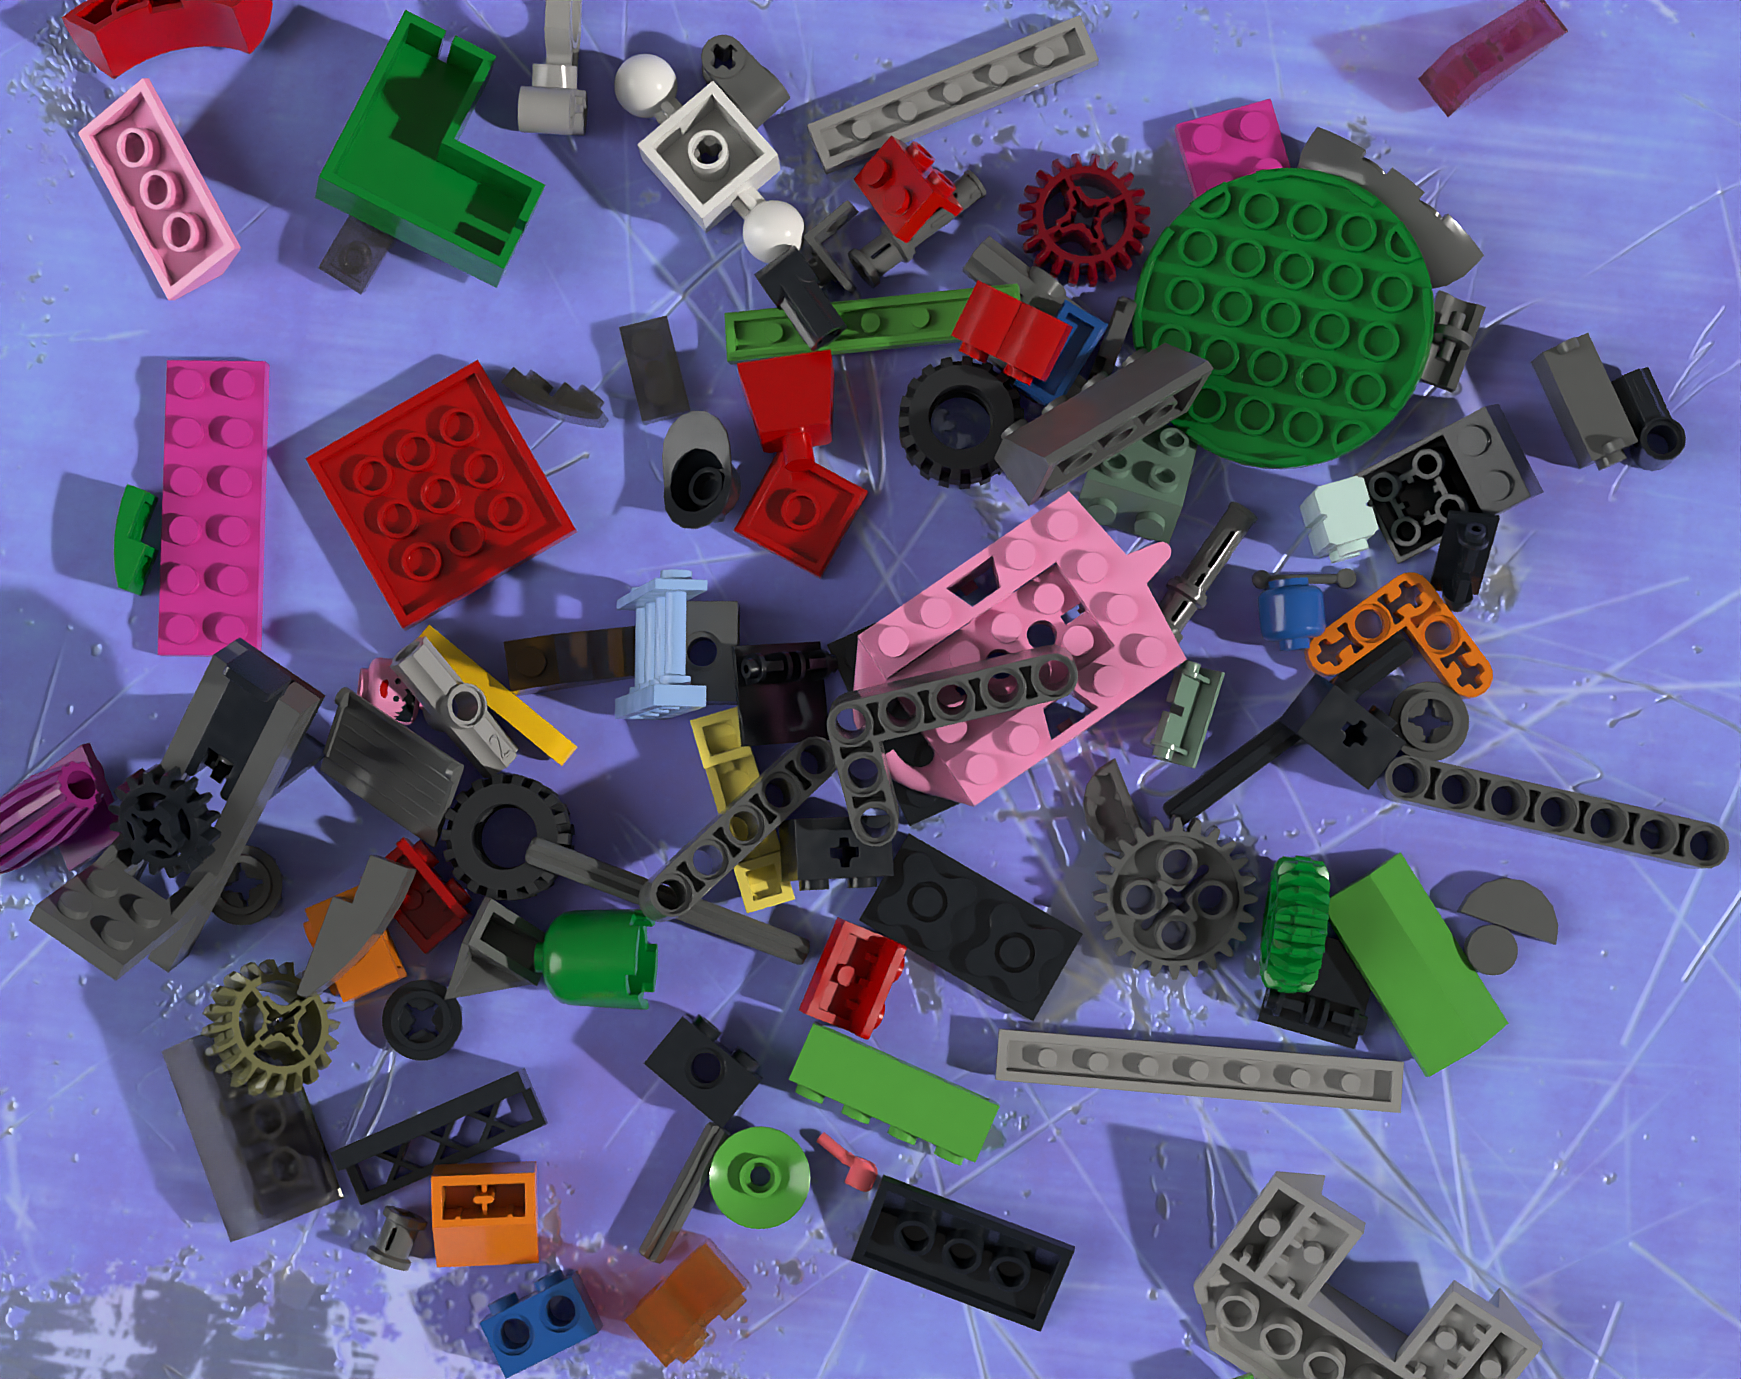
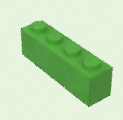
M815 1021L788 1079L798 1084L795 1089L797 1094L820 1104L823 1103L825 1096L844 1104L841 1113L865 1124H869L871 1118L874 1117L890 1125L887 1133L912 1145H915L917 1139L921 1138L936 1145L935 1155L960 1166L964 1158L976 1162L1000 1107L998 1102Z

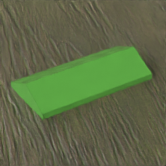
M1401 852L1390 857L1330 896L1329 924L1425 1077L1432 1076L1479 1049L1509 1024L1477 972L1468 962L1465 953Z

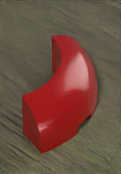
M87 0L64 15L62 20L73 41L84 55L97 68L115 80L127 70L150 58L184 48L214 46L231 48L251 54L261 43L269 27L273 3L272 0Z

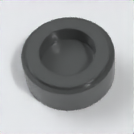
M1482 925L1475 928L1467 936L1464 943V953L1475 971L1485 975H1500L1514 965L1518 955V947L1514 936L1507 929L1498 925Z

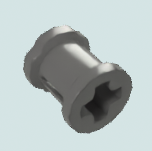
M387 1205L383 1211L386 1220L375 1245L369 1246L366 1255L387 1267L408 1271L412 1263L408 1257L419 1231L426 1229L428 1221L408 1210Z

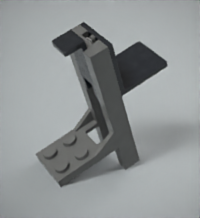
M240 637L213 654L160 764L165 773L175 766L180 767L181 780L185 782L189 780L190 776H194L207 766L213 770L210 777L221 784L224 778L227 779L220 792L221 798L227 802L220 814L221 817L218 818L214 826L222 832L221 837L212 843L216 849L214 854L191 872L186 884L168 899H164L139 881L148 862L143 860L137 865L131 863L135 852L130 847L120 850L117 846L124 839L121 833L92 865L35 906L29 921L114 980H118L148 954H150L148 957L150 961L169 973L189 956L268 800L324 758L323 750L325 745L306 732L325 695Z

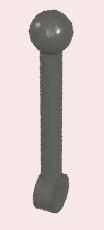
M1348 568L1340 570L1337 574L1270 575L1265 570H1258L1252 576L1253 585L1258 589L1269 587V581L1307 577L1309 584H1337L1342 589H1348L1356 582V574Z

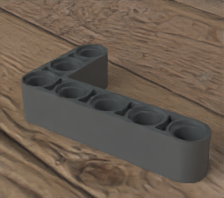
M1045 645L859 689L838 696L832 702L828 713L827 731L852 830L856 838L869 846H882L894 838L898 829L899 806L882 741L1066 697L1075 689L1078 681V671L1072 654L1064 647ZM1057 660L1063 662L1068 667V672L1062 681L1048 683L1040 678V668L1048 661ZM1002 672L1011 674L1017 680L1016 688L1007 695L993 693L988 687V682L993 675ZM953 684L960 686L967 694L965 701L961 705L948 707L939 701L937 694L942 687ZM906 697L914 702L916 710L910 717L898 719L889 713L887 704L893 698ZM845 709H855L863 714L866 722L860 729L849 731L839 725L837 715ZM866 758L876 765L878 772L872 778L862 780L856 778L851 773L849 765L857 759ZM870 808H880L889 815L890 821L881 828H872L864 823L861 816Z

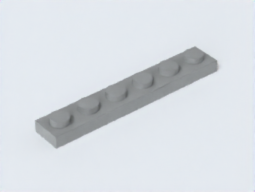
M1079 15L807 125V130L825 174H829L874 156L891 135L904 143L1093 68L1098 65L1099 59Z

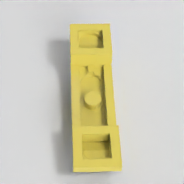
M737 707L690 720L718 814L760 776L751 746L741 747ZM732 817L729 824L730 832L736 839L745 841L748 836L747 825L742 819ZM775 828L733 868L746 913L795 899L791 881L782 882L780 842Z

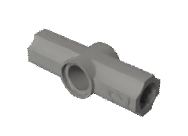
M426 636L415 639L392 658L391 669L423 705V715L427 724L436 731L445 732L483 778H491V775L507 768L517 757L516 752L519 748L487 711V701L482 690L476 685L464 683ZM453 699L456 701L458 706L457 717L454 715L452 711Z

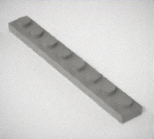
M999 1028L995 1080L1401 1113L1404 1062Z

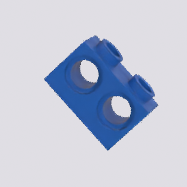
M558 1269L533 1282L537 1289L536 1291L520 1299L514 1291L488 1305L491 1313L486 1315L479 1324L505 1379L597 1334L601 1330L603 1323L578 1271L564 1276L562 1270ZM555 1296L568 1297L575 1306L574 1318L570 1320L556 1318L550 1309L551 1298ZM513 1318L522 1320L529 1329L528 1341L523 1343L511 1341L505 1333L506 1320Z

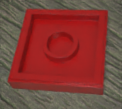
M783 451L777 452L735 526L734 532L821 579L865 501L868 491L815 463L813 468L806 471H788L785 468Z

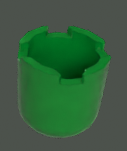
M641 909L573 910L564 912L551 923L546 931L544 942L536 944L534 953L536 972H543L545 985L552 997L560 1003L573 1006L647 1010L649 1008L648 999H643L644 992L655 991L658 969V944H648L646 926L653 927L655 921L645 916Z

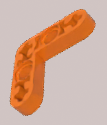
M1415 572L1403 573L1392 579L1327 626L1322 635L1312 638L1310 640V648L1304 651L1305 661L1310 670L1323 677L1334 676L1347 669L1396 632L1403 629L1443 685L1455 691L1461 699H1471L1485 693L1493 680V671L1488 660L1430 582L1423 575ZM1401 583L1406 588H1411L1415 585L1420 591V594L1415 597L1418 606L1414 608L1412 604L1408 603L1397 609L1392 614L1399 618L1400 621L1394 624L1389 610L1379 603L1377 599L1383 596L1385 604L1388 605L1402 594L1399 587ZM1371 611L1380 617L1382 629L1377 637L1367 639L1357 632L1355 620L1360 612ZM1440 622L1449 628L1451 642L1446 649L1437 650L1427 644L1425 631L1430 623ZM1340 625H1343L1348 639L1358 646L1360 650L1354 653L1350 644L1336 654L1335 657L1338 661L1336 666L1330 661L1321 664L1316 657L1321 653V648L1318 645L1319 642L1323 641L1327 646L1336 643L1344 637L1337 630ZM1462 646L1466 653L1457 658L1465 668L1475 666L1478 669L1479 674L1474 678L1478 686L1475 689L1470 684L1460 686L1456 680L1462 674L1460 668L1454 661L1444 666L1440 659L1454 653Z

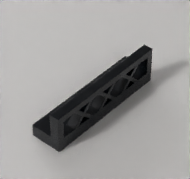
M523 1068L330 1153L337 1170L346 1169L359 1203L363 1205L432 1175L435 1165L457 1164L548 1124L526 1069ZM522 1092L533 1119L516 1127L496 1119L503 1100ZM494 1104L490 1116L478 1112V1110ZM467 1115L486 1123L479 1143L470 1147L450 1139L457 1120ZM448 1124L443 1136L432 1132V1130ZM493 1126L505 1130L488 1138ZM418 1136H424L440 1143L433 1163L424 1167L404 1159L411 1140ZM402 1144L397 1156L385 1152ZM447 1146L459 1150L452 1155L442 1158ZM373 1156L394 1163L387 1182L369 1190L358 1163ZM401 1166L413 1171L396 1179Z

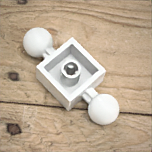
M638 54L627 59L620 66L615 76L614 89L617 100L630 114L641 118L654 117L660 124V126L637 144L642 160L705 233L709 232L735 209L744 220V243L748 251L756 259L769 264L794 245L800 251L805 242L803 236L806 235V227L801 214L796 208L786 202L779 200L766 201L757 191L780 171L778 154L714 81L710 82L686 104L682 105L676 99V75L665 60L653 54ZM707 152L708 155L714 157L718 154V160L712 164H703L701 155Z

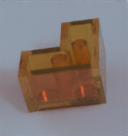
M708 1237L632 1307L624 1321L665 1367L676 1358L684 1364L705 1345L706 1342L704 1340L709 1336L706 1331L708 1324L718 1315L726 1321L747 1301L742 1293L747 1289L749 1281Z

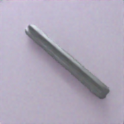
M534 837L531 840L525 855V860L531 865L638 905L640 889L648 880L645 877L539 837ZM660 884L656 892L657 900L661 906L672 910L677 901L676 893L673 888ZM700 899L689 911L675 918L797 965L804 963L810 949V941L806 938Z

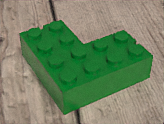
M405 10L319 175L315 198L497 288L516 250L518 242H520L539 203L545 184L458 141L489 81L496 56L455 35L451 43L447 62L439 60L446 30Z

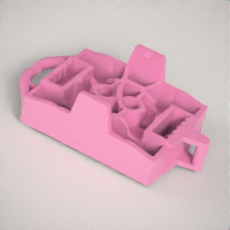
M1068 491L859 634L853 691L986 660L993 653L1007 655L1033 649L1028 642L1027 631L1031 626L1043 624L1053 631L1055 635L1054 645L1067 649L1075 661L1078 681L1070 695L1093 711L1075 724L1072 723L1070 718L1059 724L1057 728L1061 734L1052 740L1044 709L1057 700L922 731V735L934 751L933 760L926 766L913 767L905 763L893 749L886 754L891 778L910 789L975 807L1182 664L1186 657L1147 585L1170 558V546L1165 542H1157L1126 555ZM992 566L998 590L973 607L954 594L961 589L964 595L967 596L978 589L974 579ZM1078 605L1079 609L1077 611L1081 615L1065 624L1061 616ZM1051 660L1040 668L1039 676L1045 682L1057 683L1066 677L1068 667L1063 662ZM1012 675L1004 679L992 677L988 682L989 689L998 695L1011 693L1017 685V680ZM953 684L942 687L937 697L943 705L956 707L965 701L967 694L961 697V694L956 691V688L959 686ZM897 697L906 712L911 716L916 710L914 702L906 697ZM853 709L854 723L856 728L860 729L866 720L861 712Z

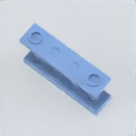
M661 570L660 578H654L640 587H632L630 593L617 600V610L636 611L635 687H630L629 694L615 699V719L666 720L706 707V686L691 685V676H686V601L707 591L708 580L692 579V571Z

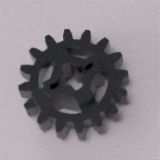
M155 764L148 770L139 769L127 777L126 781L114 790L118 799L108 807L109 811L119 816V819L109 825L110 830L122 832L124 837L117 846L120 850L130 847L135 852L131 863L137 865L145 860L149 862V874L155 875L165 868L169 878H174L182 871L189 874L203 864V861L216 851L212 843L219 839L222 833L217 828L211 826L214 821L221 817L220 812L208 810L206 803L213 797L211 792L199 794L195 790L199 779L194 776L187 782L181 780V768L177 766L166 773L161 764Z

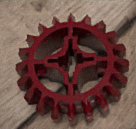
M1072 154L1069 169H1066L1063 162L1059 159L1053 160L1051 168L1054 177L1046 171L1039 170L1036 173L1035 179L1040 187L1027 185L1024 189V196L1030 202L1020 203L1018 206V215L1028 220L1018 224L1017 233L1022 236H1032L1023 243L1022 249L1024 253H1033L1040 250L1033 266L1041 269L1050 262L1053 266L1049 275L1056 280L1059 278L1061 271L1070 273L1067 280L1070 287L1076 286L1079 274L1086 275V283L1090 288L1095 287L1097 284V272H1101L1104 279L1108 282L1114 281L1116 271L1113 264L1123 271L1127 272L1130 270L1133 263L1128 254L1141 256L1144 246L1137 239L1147 238L1150 233V227L1145 223L1139 222L1149 217L1151 213L1150 207L1135 205L1144 198V189H1127L1133 182L1134 175L1132 172H1127L1120 178H1117L1115 176L1118 167L1116 160H1111L1106 170L1098 168L1100 156L1097 154L1091 155L1088 166H1082L1079 154ZM1080 186L1099 189L1109 196L1100 199L1089 198L1083 193ZM1061 192L1064 197L1063 206L1066 214L1056 220L1055 226L1046 230L1043 211L1048 202ZM1077 212L1081 213L1085 219L1093 217L1090 229H1087L1083 223L1074 224ZM1121 212L1123 234L1118 242L1107 250L1103 243L1105 237L1101 227L1110 222L1113 215ZM1057 242L1061 245L1067 242H1076L1082 245L1087 255L1092 254V256H1079L1068 253L1055 243Z

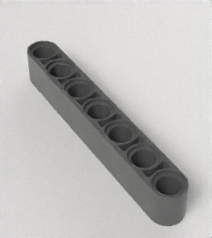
M1403 755L1393 758L1377 779L1380 793L1386 799L1393 802L1682 868H1713L1720 865L1726 859L1729 852V840L1726 833L1720 827L1711 823L1417 756ZM1398 765L1408 767L1414 775V785L1408 793L1399 791L1392 782V774ZM1448 776L1458 779L1463 787V796L1457 804L1448 802L1442 794V784ZM1498 787L1505 789L1512 798L1511 809L1506 815L1497 813L1491 804L1492 794ZM1547 799L1554 800L1561 810L1560 820L1553 827L1548 825L1541 816V807ZM1597 810L1604 812L1610 821V829L1602 838L1597 836L1591 828V818ZM1647 821L1653 823L1659 832V840L1652 849L1646 847L1640 838L1641 828ZM1696 833L1702 834L1708 843L1706 856L1701 860L1697 859L1690 849V841Z

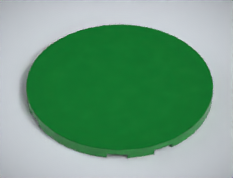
M1276 168L1256 171L1254 174L1242 176L1227 183L1223 182L1190 202V206L1169 227L1163 230L1153 245L1137 283L1134 297L1137 306L1132 317L1133 344L1136 351L1146 348L1150 352L1160 345L1167 343L1208 360L1214 368L1189 410L1172 420L1173 425L1185 432V435L1190 440L1223 459L1262 469H1295L1322 464L1359 448L1375 437L1397 416L1415 391L1427 364L1434 335V295L1430 276L1423 256L1403 222L1375 195L1359 185L1339 176L1303 168Z

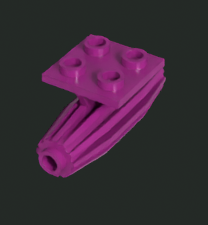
M90 743L80 745L47 770L30 776L0 797V875L29 865L57 845L68 870L78 869L104 852L122 833L110 830L109 825L119 819V816L108 810L109 805L115 800L106 782L104 769L97 760Z

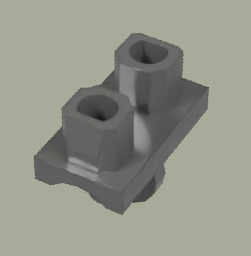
M1441 290L1436 293L1434 298V335L1430 355L1420 381L1451 393L1456 390L1486 307L1460 300Z

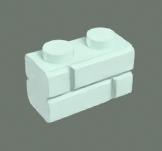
M1354 476L1318 486L1299 506L1305 527L1312 530L1308 537L1314 556L1320 558L1329 556L1331 563H1337L1357 557L1361 551L1369 549L1367 540L1379 528L1373 508L1366 506L1370 498L1364 478Z

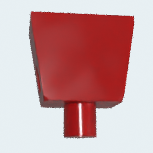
M831 349L737 363L742 391L763 452L774 453L783 451L785 468L791 472H802L815 466L813 447L827 445L833 440L835 375Z

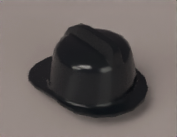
M691 411L681 415L670 426L663 442L662 463L665 511L671 521L680 527L698 529L712 522L724 521L725 516L734 508L739 500L741 481L739 473L732 464L731 445L727 430L719 418L706 411Z

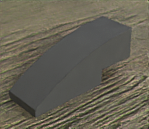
M370 855L354 900L346 897H332L297 995L306 998L319 995L342 978L366 955L387 929L404 901L417 869L382 856Z

